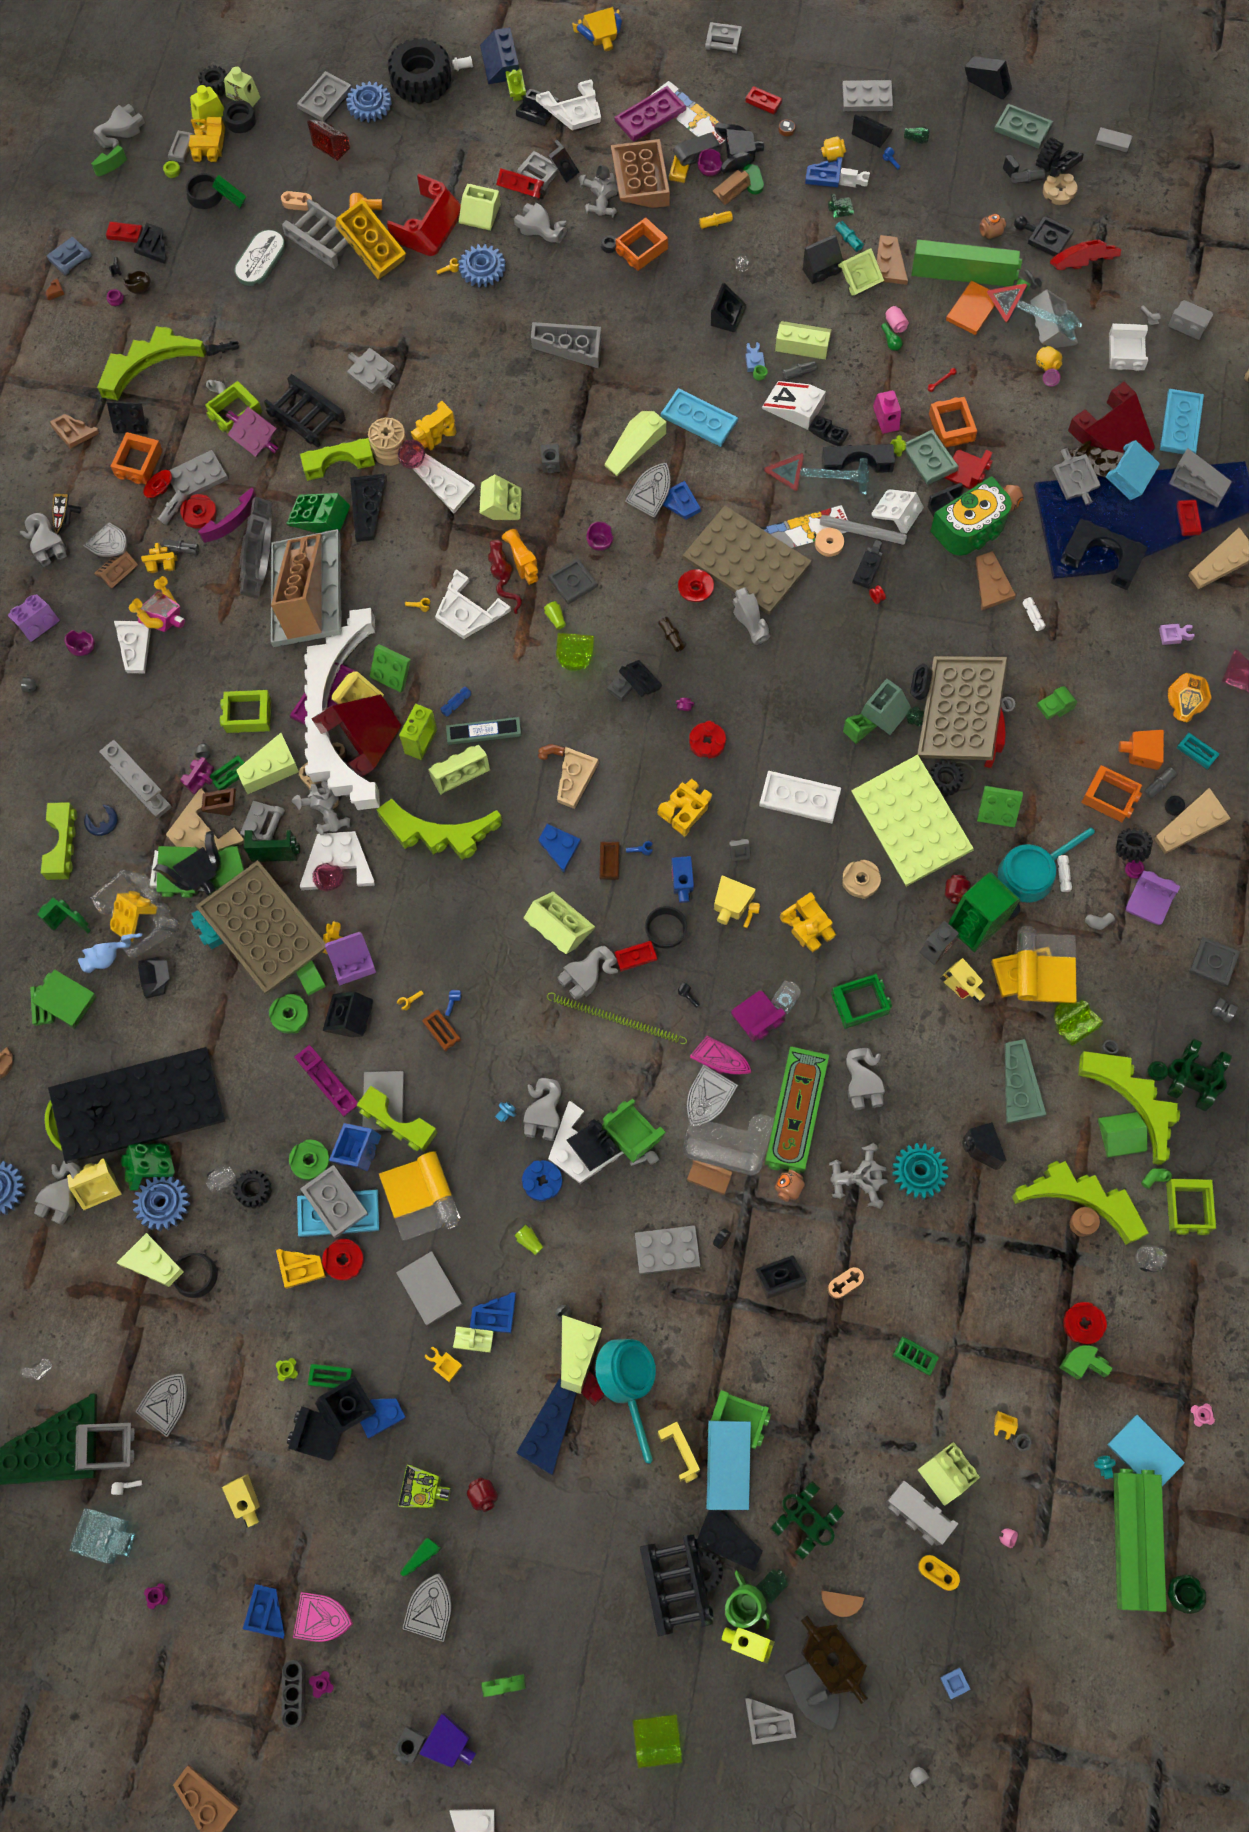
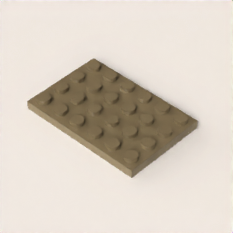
M727 506L720 510L683 554L685 561L697 569L707 572L714 580L734 593L746 587L749 595L754 593L759 609L768 615L773 612L812 562Z
M934 656L931 684L927 694L917 754L920 758L993 760L1008 664L1007 657Z
M258 860L195 906L265 995L326 949V943Z

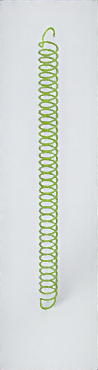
M599 1009V1012H598L599 1017L602 1016V1018H604V1017H603L604 1010H603L602 1014L600 1015V1010H601V1009ZM638 1021L637 1024H636V1026H635V1028L637 1027V1030L640 1029V1031H642L640 1027L638 1028V1024H639V1021ZM665 1031L663 1037L665 1036V1039L668 1038L670 1040L668 1036L666 1037L667 1031Z

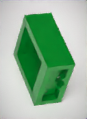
M877 974L832 988L831 995L844 1029L889 1015L890 1008L892 1007L891 1000L888 996H885L883 991L885 990L882 979L878 978ZM872 985L881 1009L852 1018L844 994Z

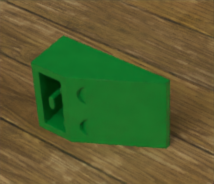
M339 493L298 495L286 524L314 533L336 529L340 532L350 505Z

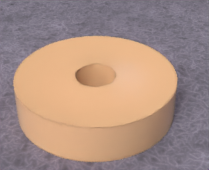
M825 528L819 531L816 536L815 547L820 554L832 557L842 551L844 537L840 531L835 528Z

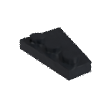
M720 1510L708 1511L697 1538L699 1546L755 1571L763 1550Z

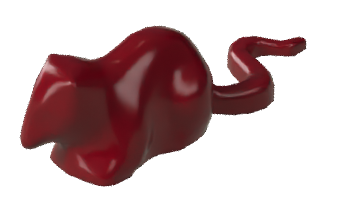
M500 540L490 541L488 561L492 565L490 568L491 574L500 580L496 586V592L501 597L516 600L517 605L513 611L515 614H518L517 610L522 605L521 598L517 594L505 592L502 589L512 575V566L506 562L502 542Z

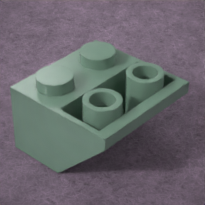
M886 678L867 701L861 714L891 735L912 708L902 689Z

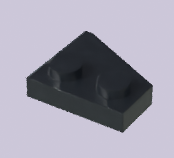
M146 222L134 247V253L165 264L162 228Z

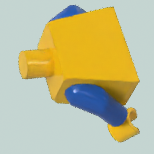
M613 7L584 15L583 24L581 20H578V24L572 23L574 32H580L585 38L593 42L595 46L603 44L604 51H610L613 49L612 41L616 39L617 34L620 32L622 19L619 15V10L614 13Z

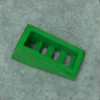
M903 1336L900 1338L892 1357L928 1376L931 1375L939 1358ZM906 1345L909 1348L904 1356L901 1353ZM912 1349L916 1350L913 1359L911 1360L909 1359V1356L912 1352ZM921 1353L923 1354V1357L921 1359L920 1364H917V1358ZM927 1357L931 1358V1360L926 1369L923 1367V1365Z
M426 1538L401 1570L400 1574L403 1577L411 1574L442 1548L430 1538Z

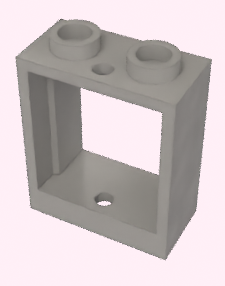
M131 1423L78 1425L76 1427L75 1471L130 1467V1463L134 1462V1450H130V1443L134 1441V1428H131ZM122 1431V1462L87 1463V1432Z

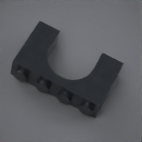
M1080 519L1060 562L1077 569L1088 549L1096 546L1107 547L1117 555L1119 566L1111 584L1128 590L1148 547L1123 535L1111 532L1107 528H1102L1090 521Z

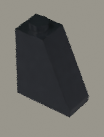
M973 56L966 64L967 80L1000 99H1004L1012 90L1006 60Z

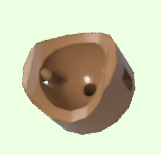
M1079 1208L1071 1216L1070 1228L1077 1236H1089L1099 1228V1216L1091 1208Z

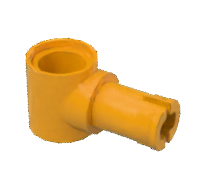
M360 193L350 195V208L363 199L371 210H382V199H367Z

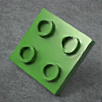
M379 644L375 647L370 678L402 692L405 689L411 659Z
M985 786L977 821L1015 827L1023 792Z

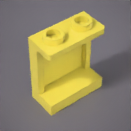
M678 1422L659 1430L658 1435L661 1442L671 1437L674 1438L689 1469L679 1475L680 1482L685 1480L688 1483L696 1479L700 1469Z

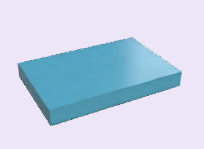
M1135 1415L1107 1444L1130 1469H1133L1135 1474H1141V1470H1155V1475H1162V1486L1185 1463L1138 1415Z

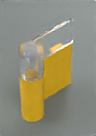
M1022 926L1017 931L1018 999L1022 1001L1076 1003L1075 935L1037 934V930L1033 929L1032 926Z
M436 1152L423 1154L418 1157L417 1161L379 1173L402 1242L443 1227L449 1229L458 1225L460 1216Z

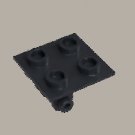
M107 402L113 433L148 434L146 425H149V419L144 416L142 403Z
M595 1119L588 1123L589 1126L566 1140L589 1171L594 1170L622 1152L618 1145L610 1139L611 1136L606 1135L607 1131H602L600 1121Z

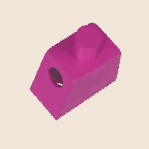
M895 391L877 394L873 408L882 434L898 431L900 428L901 408Z

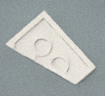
M114 621L126 672L145 674L151 628H147L145 625L138 623V621Z

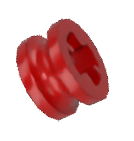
M879 585L875 589L869 590L870 597L875 604L880 603V600L884 601L886 599V595Z

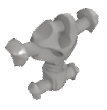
M610 173V177L605 180L595 177L591 181L586 179L585 174L579 176L580 188L582 189L584 186L590 187L591 192L598 197L596 199V206L589 205V203L585 205L586 213L593 212L598 214V216L612 215V218H614L617 213L615 207L607 208V200L616 196L618 192L617 181L613 173Z
M326 781L321 782V788H317L315 783L311 784L308 798L301 799L299 795L293 797L292 803L296 805L298 810L302 806L310 805L311 809L318 810L324 815L323 820L326 824H317L316 828L320 835H324L323 832L326 831L336 832L343 826L350 827V818L345 816L344 819L338 820L337 813L332 810L337 800H339V796H335L332 790H329Z
M872 1143L869 1146L861 1147L866 1151L865 1160H862V1163L854 1173L848 1172V1170L841 1173L840 1164L842 1162L837 1159L829 1162V1166H832L833 1170L830 1180L835 1190V1194H832V1197L841 1199L845 1196L842 1185L850 1186L856 1183L865 1191V1194H869L871 1203H868L867 1207L882 1208L884 1202L878 1199L876 1191L881 1186L887 1184L888 1180L882 1179V1172L886 1171V1167L880 1166L876 1161H873V1154L878 1150L876 1144Z

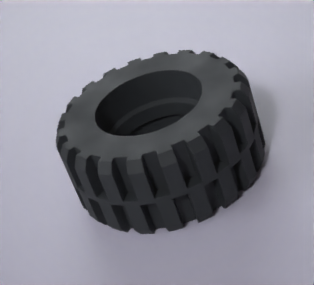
M427 38L408 39L403 44L397 45V49L394 48L388 59V70L392 88L397 95H400L404 100L407 99L408 102L422 104V102L429 103L433 99L437 100L450 86L452 77L448 53L439 43L436 44L433 40L429 41ZM417 68L430 69L421 74L410 73V71Z

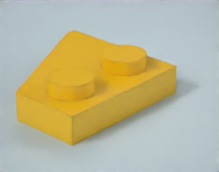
M281 1249L276 1250L286 1289L326 1277L320 1256L283 1251Z

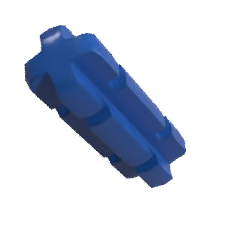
M463 687L460 693L454 695L447 702V705L444 704L440 708L441 713L446 717L449 716L452 710H455L464 702V699H468L471 696V691L467 687Z

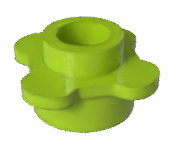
M898 435L897 439H893L890 443L894 446V454L900 457L906 449V443L902 440V436Z
M290 1358L288 1361H278L276 1363L279 1374L277 1376L278 1380L285 1381L287 1378L295 1379L298 1376V1372L295 1369V1359Z

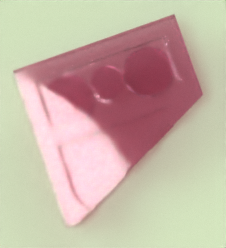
M1235 649L1222 682L1249 692V661Z

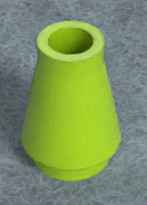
M556 601L547 604L544 607L545 615L557 630L564 628L566 623L561 605Z
M527 1225L514 1235L517 1239L516 1241L534 1255L544 1247L532 1228H529Z

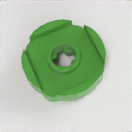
M287 994L280 999L277 998L272 1003L269 1017L278 1031L287 1034L298 1033L308 1022L309 1008L301 997ZM290 1009L293 1010L292 1013L294 1015L287 1018L284 1013L289 1012Z
M305 1140L303 1143L297 1144L290 1153L289 1164L291 1170L298 1178L312 1181L329 1168V1152L322 1143L316 1140ZM313 1155L314 1163L307 1165V1162L304 1161L305 1158Z
M524 1674L512 1676V1680L511 1677L495 1679V1684L494 1680L482 1682L483 1697L526 1689Z

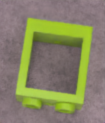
M238 381L205 404L208 411L206 414L212 422L215 420L219 429L227 434L232 429L234 422L230 420L226 423L217 413L237 398L258 415L262 413L259 401Z
M268 690L230 691L223 693V699L220 700L221 709L223 710V715H220V725L224 727L226 733L270 731L271 697ZM260 701L259 719L230 721V702Z
M415 703L399 734L404 753L419 760H422L437 731L431 709Z
M1171 1179L1166 1183L1170 1231H1176L1178 1235H1187L1189 1232H1197V1235H1209L1210 1232L1216 1229L1212 1180ZM1175 1191L1202 1192L1205 1225L1178 1224Z

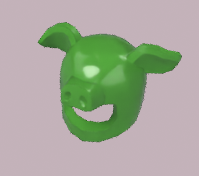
M736 1570L734 1574L740 1586L732 1592L726 1602L725 1615L728 1622L735 1627L747 1628L763 1618L765 1620V1629H769L771 1620L766 1612L767 1604L765 1597L757 1587L746 1584L741 1573Z

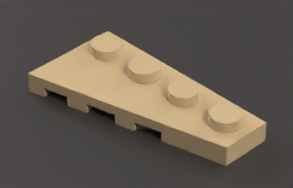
M1240 528L1233 532L1189 573L1188 576L1196 587L1200 589L1248 564L1249 539Z
M1208 788L1155 837V841L1164 854L1228 822L1230 817L1211 789Z

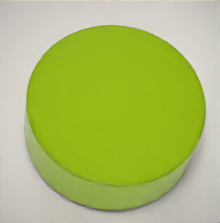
M168 161L163 166L164 173L169 178H175L181 173L180 166L176 161Z

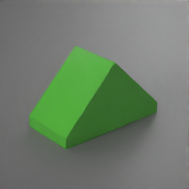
M862 714L848 717L845 720L843 732L857 744L874 730L877 725Z

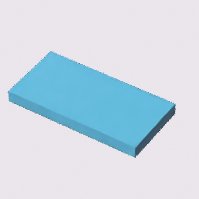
M679 388L661 412L662 418L720 447L738 422V417Z
M1175 389L1168 390L1160 443L1161 451L1184 454L1187 448H1189L1196 454L1204 394Z
M378 1190L353 1191L368 1212V1215L342 1234L380 1231ZM305 1195L297 1196L298 1236L332 1235Z
M709 1421L706 1509L749 1510L751 1422Z

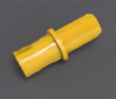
M731 211L699 218L701 229L711 226L718 227V224L732 221L733 215Z

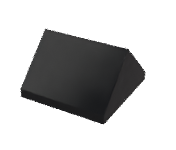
M855 114L852 135L879 148L893 130L865 115Z
M722 283L711 310V326L736 332L746 304L725 283Z
M794 1255L756 1269L766 1299L805 1286L807 1282Z

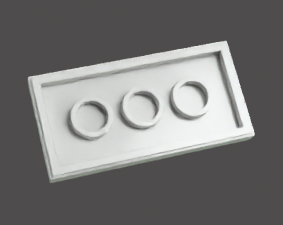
M768 771L759 806L832 824L841 788Z

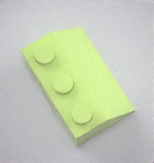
M781 321L777 333L775 351L826 360L832 329Z
M477 745L467 748L463 753L450 756L448 760L442 763L434 764L428 770L438 792L443 794L490 771L487 754Z
M555 892L534 900L524 916V919L529 922L530 926L536 928L543 934L544 938L550 940L565 954L575 950L595 929L592 923Z

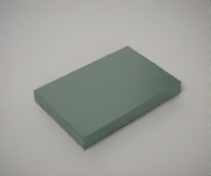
M1008 104L998 120L994 131L1039 149L1053 121Z
M930 430L905 442V454L927 485L959 470V466L934 430Z

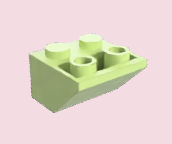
M467 184L462 196L459 223L491 231L501 205L499 191Z
M495 474L481 482L480 514L492 520H519L522 488Z
M954 1442L918 1469L944 1506L961 1495L980 1478L975 1468L968 1462L961 1449Z

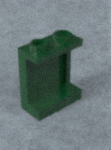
M245 830L244 849L251 862H256L257 860L259 862L297 861V854H300V844L297 843L296 836L293 835L291 830H287L285 840L258 841L252 830Z

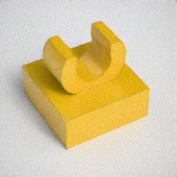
M997 1411L994 1435L997 1436L1000 1430L1006 1431L1005 1439L1008 1440L1011 1434L1015 1435L1017 1431L1018 1419Z

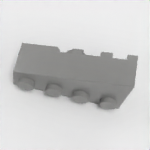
M532 322L531 343L533 349L599 368L602 338L601 327Z

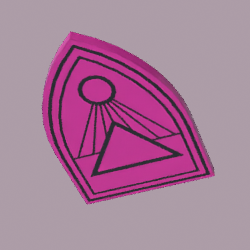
M706 1036L690 1055V1058L715 1069L719 1074L723 1072L730 1074L751 1073L748 1062L740 1053L709 1036Z
M301 1592L293 1638L316 1642L330 1641L346 1632L353 1622L345 1608L335 1599Z

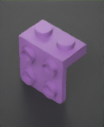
M37 594L26 598L23 604L14 607L8 614V617L21 629L30 642L60 621L50 606Z
M1143 871L1128 901L1126 911L1159 926L1163 923L1170 904L1178 893L1180 886L1176 885L1172 880L1158 877L1154 872Z
M361 932L325 944L339 986L376 973Z

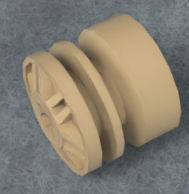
M386 417L372 423L368 431V438L375 460L388 466L402 462L408 454V444L403 425L396 419Z

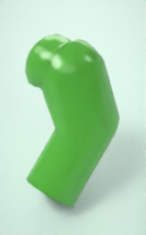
M1154 1168L1150 1170L1141 1184L1145 1188L1150 1189L1154 1182H1168L1171 1180L1172 1174L1167 1169Z

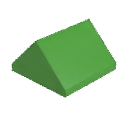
M1138 1112L1098 1118L1107 1158L1147 1151V1126Z

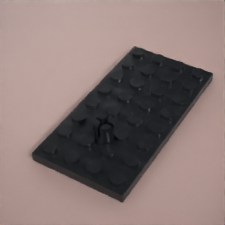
M207 1047L48 1087L65 1164L127 1148L128 1145L143 1144L226 1122Z

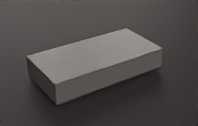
M1101 127L1095 144L1127 152L1132 136Z
M177 131L168 154L169 160L185 163L190 150V135H194L193 133Z

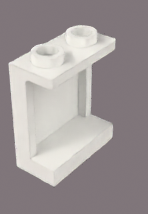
M1112 324L1109 332L1110 369L1145 370L1148 363L1145 348V336L1148 331L1147 325Z

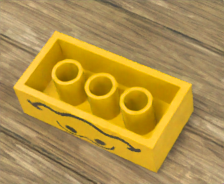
M363 199L336 218L335 227L378 280L405 260V251Z

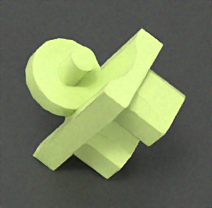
M456 1327L453 1348L491 1353L494 1332Z

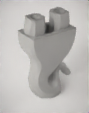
M130 104L123 108L118 105L113 110L111 118L106 123L96 127L93 134L103 148L112 146L115 148L119 145V141L106 136L130 138L140 133L139 127L145 124L143 117L139 113L132 117L135 111Z
M526 203L523 208L525 217L517 214L514 218V225L520 228L522 234L527 236L540 235L546 241L560 243L567 233V228L562 227L567 224L566 221L556 222L554 230H551L548 213L538 203H535L534 206Z
M34 513L28 516L25 520L28 533L20 531V534L26 539H32L30 548L36 560L45 567L51 563L49 557L56 555L57 559L65 558L67 556V548L61 537L52 532L51 524L47 517L41 513Z
M746 587L735 592L736 597L732 601L735 606L733 613L748 629L754 645H759L770 638L768 625L763 618L760 619L759 606L754 593L749 595Z
M606 946L597 947L590 952L586 959L579 962H571L563 967L564 971L558 976V981L563 987L567 986L571 981L575 984L569 991L575 1000L584 995L587 997L596 988L599 978L600 959L605 960L602 965L605 973H618L616 968H611V966L617 963V959Z
M869 1048L851 1050L848 1052L846 1059L847 1068L852 1077L847 1092L848 1101H851L854 1110L865 1108L864 1099H871L873 1108L883 1106L885 1090L882 1080L877 1074L858 1062L859 1060H865L868 1065L872 1066L879 1063L881 1054H877L874 1058Z
M540 1078L537 1081L536 1090L533 1089L532 1085H528L530 1095L533 1098H540L545 1090L550 1091V1093L527 1108L523 1120L524 1134L526 1137L535 1138L537 1128L544 1129L543 1139L553 1141L560 1127L556 1106L560 1100L562 1090L558 1081Z
M64 1160L59 1171L57 1166L52 1164V1174L57 1179H63L68 1172H70L71 1177L74 1179V1176L83 1170V1167L75 1163L65 1164ZM68 1178L54 1182L40 1191L35 1200L38 1203L35 1208V1215L46 1219L50 1209L55 1210L51 1221L61 1225L65 1223L68 1216L72 1217L75 1210V1200L73 1193L69 1189Z

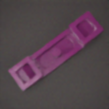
M251 487L238 498L240 505L219 523L215 524L211 520L198 531L204 543L224 537L238 528L251 514L252 501L256 497L254 489Z
M310 1044L294 1057L343 1117L357 1107L358 1102L343 1086Z

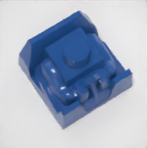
M344 1123L329 1161L368 1171L371 1164L370 1161L375 1157V1144L378 1145L381 1135L371 1128Z

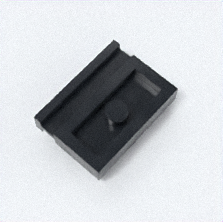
M640 660L629 663L625 667L621 666L619 673L641 697L645 694L648 695L659 691L662 687V684Z

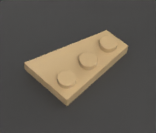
M565 747V758L562 765L563 771L557 801L575 809L599 764V760Z

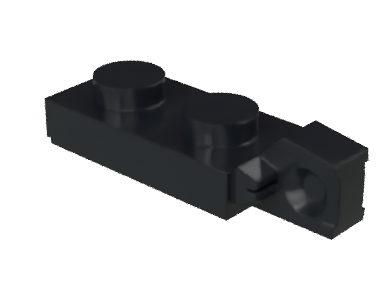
M1067 150L1053 160L1050 176L1058 177L1061 172L1068 171L1083 160L1084 154Z
M875 540L872 549L867 548L852 583L870 588L882 561L883 553L880 552L882 547L881 541Z

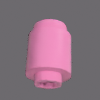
M897 306L889 308L885 315L895 333L905 331L909 322L902 310Z

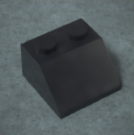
M835 234L805 247L803 271L812 284L842 272V268L838 267V264L843 262V258Z
M357 992L333 994L322 1031L348 1037L364 1036L368 1017L372 1011L373 999Z
M993 1122L968 1130L962 1141L965 1152H968L971 1158L995 1170L1000 1169L1007 1160Z

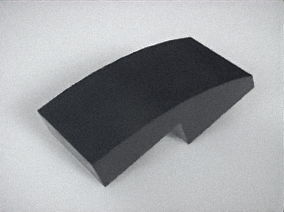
M817 415L808 427L811 433L836 446H841L849 434L848 429L832 424V420Z

